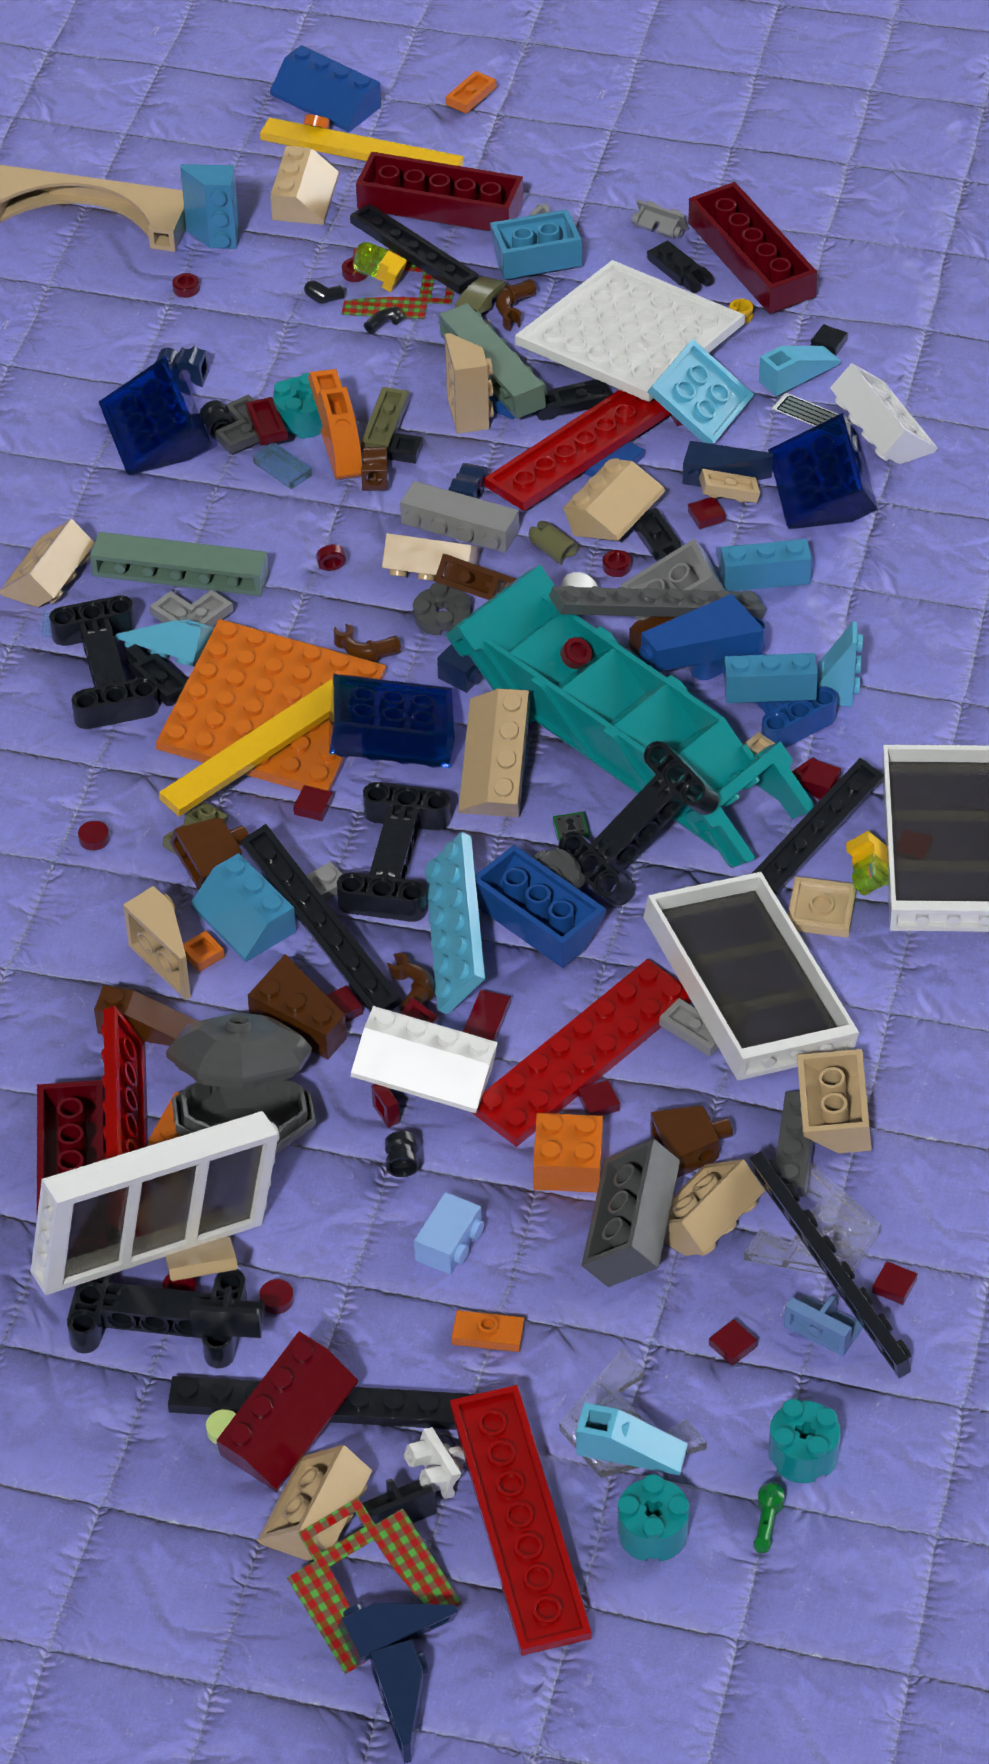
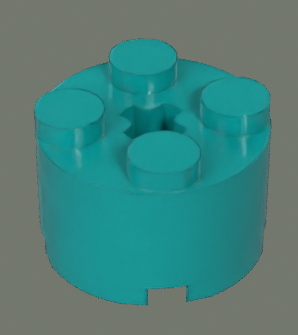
M309 373L277 382L274 385L273 403L281 416L287 434L288 432L297 434V438L301 439L321 434L320 431L323 426L308 381Z
M790 1399L784 1402L783 1407L774 1414L771 1420L768 1448L769 1459L782 1477L796 1483L815 1482V1478L823 1475L826 1477L832 1473L838 1462L841 1433L837 1413L831 1408L812 1401Z
M655 1474L646 1476L643 1480L631 1484L624 1490L618 1501L617 1529L620 1544L629 1555L642 1561H647V1558H659V1561H666L682 1551L686 1545L689 1531L690 1506L683 1491L675 1484L663 1480L661 1476Z

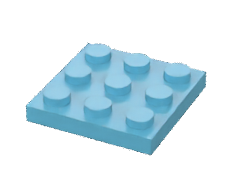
M694 339L684 347L647 391L703 443L710 444L716 442L754 396L747 387Z

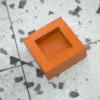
M207 931L183 943L186 959L198 972L225 957L224 949Z

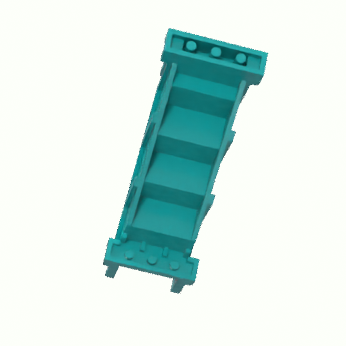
M541 565L525 572L445 633L461 657L469 656L493 690L529 691V725L537 722L638 794L656 775L644 761V751L650 743L662 741L679 753L716 791L719 796V803L716 810L709 815H700L685 804L672 819L717 850L731 868L748 863L755 858L721 808L722 805L726 807L735 802L740 797L738 792L741 789L747 790L757 785L777 799L791 819L805 815L813 808L812 800L790 770L793 760L781 741L765 747L754 756L747 744L741 743L725 718L691 695L680 680L672 675L665 677L620 646L613 635L602 626L594 628L577 615L560 614L549 597L551 589L555 585ZM573 637L584 639L592 650L590 661L580 669L568 667L560 656L561 647L568 639Z

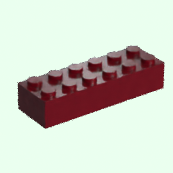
M371 151L356 182L357 209H361L370 203L386 214L491 231L490 223L517 218L524 202L523 176Z
M736 182L689 198V225L769 314L816 297L817 271Z
M102 1080L37 1084V1214L42 1179L104 1160L106 1140L103 1135V1127L106 1126V1120L102 1102L105 1100ZM107 1193L74 1203L67 1256L108 1244V1221L104 1210L107 1205Z

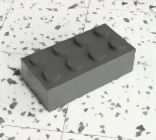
M655 1139L604 1159L581 1266L607 1287L659 1268L680 1160Z

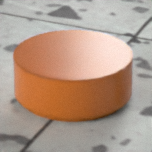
M306 114L303 124L329 129L330 120L326 117Z

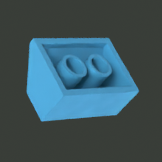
M181 164L186 231L209 248L236 249L239 235V217L234 165Z
M568 209L490 223L497 264L504 280L582 266L581 237Z
M807 539L716 548L715 552L721 580L726 591L810 584L812 558Z
M815 653L722 657L726 703L816 700L818 674Z
M239 853L212 869L190 903L191 908L245 962L296 933L294 907Z

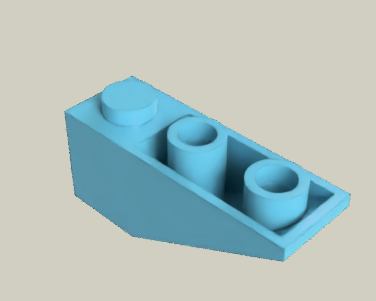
M780 346L760 356L759 383L773 395L778 396L841 364V360L824 346Z
M182 619L118 633L115 635V638L125 641L124 646L126 647L135 644L140 649L142 647L151 649L150 654L156 653L159 657L167 658L168 655L177 657V663L193 666L194 662L198 661L212 634L213 627L189 619Z
M852 622L818 663L817 687L827 686L834 689L837 693V706L852 707L853 694L859 695L860 677H855V674L861 673V656H856V652L862 653L863 634H857V622Z
M584 1402L576 1430V1455L675 1475L681 1474L688 1443L619 1409Z

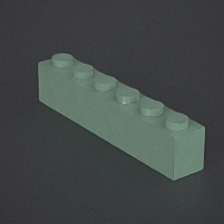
M466 303L438 314L441 337L444 340L445 334L451 333L483 347L486 359L490 358L493 374L488 375V380L491 379L493 394L516 419L546 408L545 395H547V388L543 380H539L533 374L532 369L520 360L519 355L507 346L506 341L495 333L493 327L482 319L478 311L475 312Z
M98 532L90 554L93 576L261 596L269 574L266 551Z

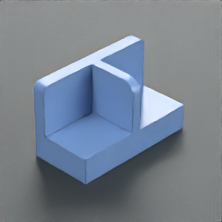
M833 1294L825 1304L808 1295H804L800 1301L792 1297L785 1306L784 1327L841 1356L845 1355L863 1328L857 1320L837 1311L838 1297Z

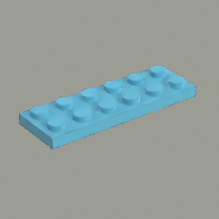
M460 832L452 841L448 842L444 849L434 859L430 860L425 867L437 1010L445 1014H449L485 980L472 839L470 835Z

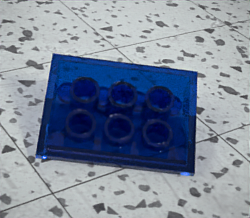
M166 356L99 401L126 473L129 476L191 460L213 445L184 375Z
M844 413L768 449L769 453H773V473L788 529L853 522L878 510L858 434Z
M333 674L329 754H335L340 757L367 758L372 761L386 760L395 761L400 764L412 763L427 765L432 768H449L455 740L452 688Z

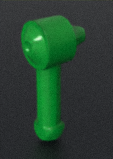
M775 1483L764 1484L758 1491V1507L761 1510L753 1547L760 1554L769 1551L775 1514H778L784 1507V1491L782 1487Z

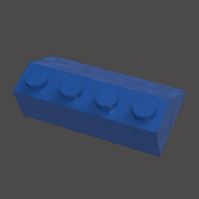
M300 45L284 58L270 89V95L309 114L329 118L330 124L346 132L352 131L381 108L379 81L303 45Z
M512 845L475 875L478 908L562 968L586 949L606 913L605 907L516 845Z

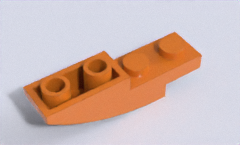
M337 369L310 372L308 381L323 425L320 432L335 479L361 476V467L363 466L355 416L347 387H342Z

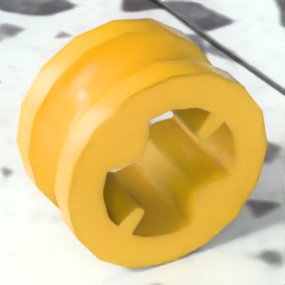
M739 298L730 303V309L745 315V324L752 321L754 306L751 301Z

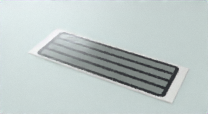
M785 393L772 407L776 411L839 437H842L854 424L847 417L788 393Z

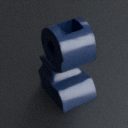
M196 346L190 349L182 347L180 352L172 348H163L160 350L153 365V372L164 381L176 382L180 372L187 370L190 374V381L197 386L203 387L209 373L206 350L199 349Z
M463 463L459 473L456 474V478L452 479L448 490L477 498V495H483L485 488L484 478L488 475L487 467Z

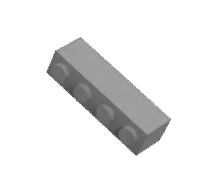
M414 481L400 502L401 524L506 553L519 532V510Z

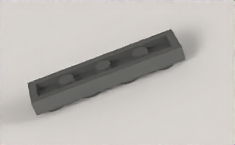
M800 1091L785 1092L775 1162L781 1170L782 1176L780 1179L785 1186L791 1184L798 1196L803 1197L807 1196L814 1141L803 1136Z

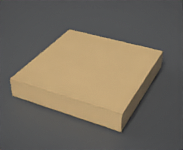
M795 876L788 917L799 932L849 938L857 884Z
M230 1236L175 1252L165 1257L170 1280L172 1281L232 1271L238 1268Z

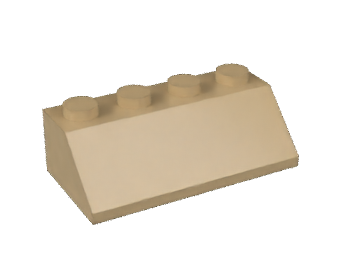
M496 689L470 698L459 813L506 817L520 816L530 714L529 691Z

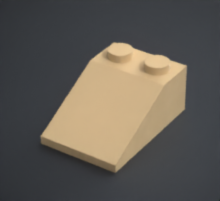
M152 886L123 904L128 946L187 1000L191 997L187 960L174 911L175 905L167 894H162Z

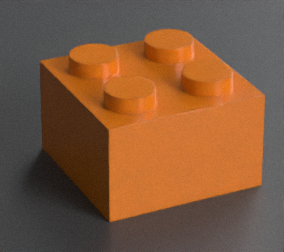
M537 1113L533 1159V1190L597 1193L601 1178L603 1116Z

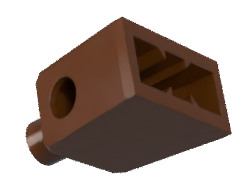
M217 817L176 828L170 844L199 890L215 866L238 853L242 855L239 846H242L241 840L249 834L243 825L229 830L224 820Z
M700 1105L654 1111L650 1115V1134L652 1138L680 1160L677 1178L697 1170L705 1164L716 1161L719 1157V1140L733 1136L728 1118L711 1122L705 1108Z

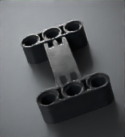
M118 595L61 606L51 611L49 620L53 641L61 646L83 644L94 684L93 688L77 691L71 698L76 726L82 729H92L151 717L158 712L159 701L155 681L149 678L126 681L114 640L116 634L131 631L135 628L134 606L131 598Z
M662 741L650 743L644 751V761L656 775L593 842L575 831L567 832L559 841L558 848L576 858L581 866V872L585 876V881L593 890L617 906L626 904L633 894V886L621 871L685 804L700 815H709L718 807L719 796L716 791L679 753Z
M383 782L369 783L363 789L364 816L370 822L383 824L370 873L348 872L338 878V906L340 910L348 914L408 922L419 921L427 913L426 888L421 882L406 879L419 828L443 830L451 823L450 797L445 791Z
M238 1269L218 1273L214 1280L212 1293L115 1283L113 1274L76 1285L67 1318L70 1345L78 1353L93 1352L101 1342L104 1328L202 1338L206 1363L216 1369L227 1367L235 1358L239 1337L193 1335L190 1308L192 1305H195L196 1298L223 1300L225 1287H231L233 1300L247 1301L245 1276Z

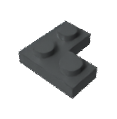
M249 394L225 404L228 414L234 423L215 430L216 440L230 455L259 442L246 412L245 403L255 401Z

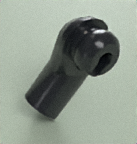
M311 280L304 286L305 294L318 303H326L344 298V291L341 285L327 288L321 283Z
M397 306L388 307L376 312L364 323V328L368 333L373 334L388 320L393 325H397L404 319V314L399 311L400 308Z

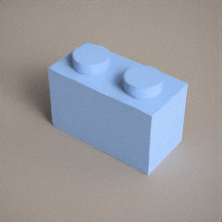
M445 1192L414 1240L415 1261L451 1275L458 1264L462 1265L466 1260L469 1246L473 1239L478 1240L482 1234L484 1221H481V1206Z

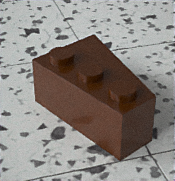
M286 954L282 956L248 994L249 1014L277 1019L303 1036L312 1047V1052L327 1060L347 1039L345 1014Z

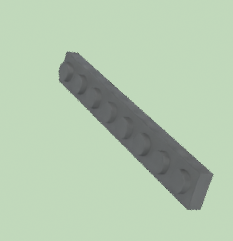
M553 586L549 594L550 599L560 614L679 617L730 594H733L753 617L763 619L767 610L756 593L748 590L741 592L726 590L704 591L700 589L677 590L673 588L667 590L651 588L630 589L625 587L601 588L598 586Z

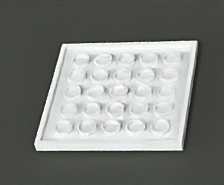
M612 260L515 335V345L649 402L653 397L647 391L692 339L709 353L745 324V315Z

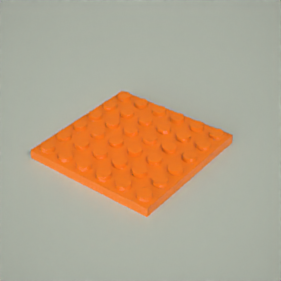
M219 619L156 741V750L204 763L340 674L360 691L359 698L244 774L300 791L304 785L331 791L386 674V665Z

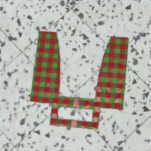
M355 247L353 258H362L367 261L368 265L379 267L383 256L388 251L396 255L398 254L391 249ZM406 261L404 271L423 272L419 297H373L344 300L341 315L373 316L378 311L391 306H397L400 308L399 311L404 314V318L425 319L427 303L452 304L454 291L446 286L444 298H432L434 278L409 261Z
M356 1498L298 1533L313 1557L314 1562L288 1576L287 1580L345 1674L360 1665H356L338 1627L341 1618L344 1617L343 1612L350 1608V1605L329 1568L333 1564L370 1542L375 1541L400 1578L424 1604L455 1605L456 1607L462 1604L404 1509L399 1510L375 1525L360 1499ZM356 1512L364 1528L321 1552L313 1536Z

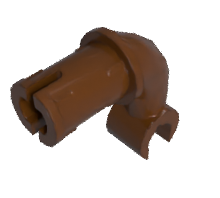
M531 278L515 285L506 284L496 298V308L503 317L502 326L507 331H511V322H515L519 328L521 326V312L516 308H511V305H515L521 299L536 295V285Z
M345 624V632L343 633L334 627V645L345 649L348 655L377 662L378 659L401 653L400 641L396 635L379 641L367 640L366 643H360L355 641L354 629L351 625Z
M395 953L394 957L397 966L387 963L392 978L395 980L410 978L414 981L411 984L412 989L399 1006L400 1012L412 997L424 1005L427 1000H431L434 997L433 977L424 967L409 962V958L404 953Z

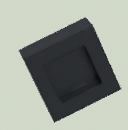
M823 324L811 339V346H824L836 356L847 342L848 332Z
M395 433L388 451L389 460L416 464L423 447V437Z

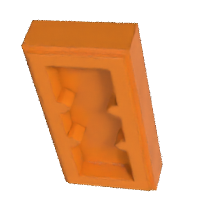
M457 1310L451 1338L452 1345L520 1352L524 1317Z

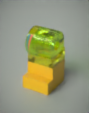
M363 242L357 247L353 267L361 274L370 275L382 281L381 288L392 292L402 277L407 260L380 246Z
M869 831L846 842V851L852 856L854 871L852 873V881L857 891L867 896L872 891L887 885L889 880L887 846Z

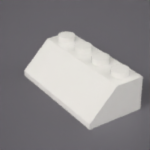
M851 363L830 387L837 396L834 399L835 402L844 410H848L850 413L848 418L856 426L863 429L862 436L877 447L875 452L883 460L888 461L890 459L898 464H902L935 453L938 449L883 380Z
M373 1006L362 1033L350 1077L476 1113L493 1068L498 1042Z

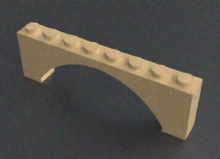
M0 165V223L25 211L49 205H94L113 210L132 220L149 238L151 249L176 252L186 230L182 190Z

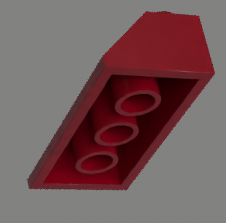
M298 1331L216 1440L220 1455L272 1490L278 1492L358 1384V1379L327 1348Z

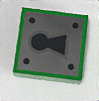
M583 812L553 816V826L558 844L561 837L570 831L578 832L589 840V832Z

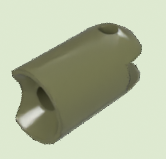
M539 521L537 527L532 526L529 529L528 535L531 543L560 565L563 564L565 558L576 555L578 544L549 522Z

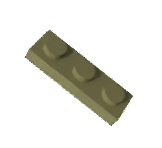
M382 387L362 437L361 450L364 447H386L388 454L409 402V391Z

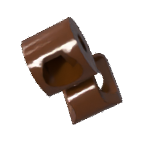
M364 447V465L361 467L362 491L388 490L386 447Z

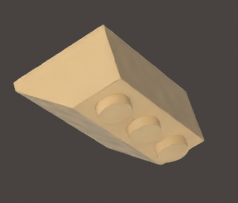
M286 146L270 194L272 220L324 225L339 177V171L312 148Z
M447 333L445 334L446 390L456 434L489 429V418L494 417L492 401H489V397L493 396L491 379L488 380V375L493 374L491 359H486L483 347Z
M615 458L605 462L604 466L588 480L587 484L578 493L573 495L572 499L563 509L573 536L619 541L665 492V489L633 461Z
M72 518L39 537L1 587L0 594L35 607H39L47 602L50 604L54 603L63 594L61 590L63 585L70 583L77 575L75 569L89 559V551L95 542Z
M386 533L382 568L390 569L389 575L406 577L408 571L418 573L417 579L434 581L443 554L476 565L481 547Z
M862 1049L797 1055L803 1136L839 1154L872 1151Z
M744 1159L705 1164L673 1196L664 1238L665 1244L684 1256H704L714 1250L717 1245L715 1242L722 1235L729 1233L736 1227V1221L742 1214L751 1211L758 1202L756 1200L765 1192V1189Z
M345 1445L303 1456L291 1474L257 1541L261 1545L303 1560H313L298 1533L354 1499L360 1498L367 1489L366 1483L372 1470ZM353 1513L313 1536L321 1552L338 1543V1538L344 1526L350 1522Z

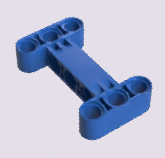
M754 617L756 621L764 628V651L766 625L763 620ZM763 651L748 655H762ZM722 660L691 665L692 676L699 680H709L723 673ZM827 686L817 687L816 700L755 702L766 713L762 718L761 734L774 743L781 741L783 746L787 748L831 725L836 719V691Z

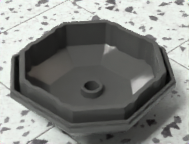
M233 1013L187 1024L167 1049L166 1057L175 1063L179 1070L184 1071L202 1085L245 1089L293 1078L295 1073L301 1070L310 1057L312 1047L303 1036L273 1017Z
M287 1079L245 1089L208 1086L195 1082L187 1086L185 1090L172 1099L175 1130L180 1136L263 1111L269 1121L273 1122L279 1131V1141L277 1142L275 1156L304 1136L316 1125L311 1093L303 1089L296 1082ZM250 1149L221 1158L229 1162L248 1161Z

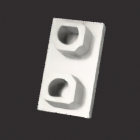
M432 1427L423 1429L420 1440L407 1445L404 1459L409 1467L424 1465L425 1469L421 1470L419 1476L420 1485L423 1489L432 1486L434 1491H440L444 1499L454 1497L455 1491L453 1486L465 1471L462 1466L465 1463L462 1447L456 1446L451 1448L448 1443L443 1444Z

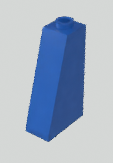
M730 594L642 632L639 653L645 663H649L658 672L722 660L724 656H743L763 651L764 628L737 598Z

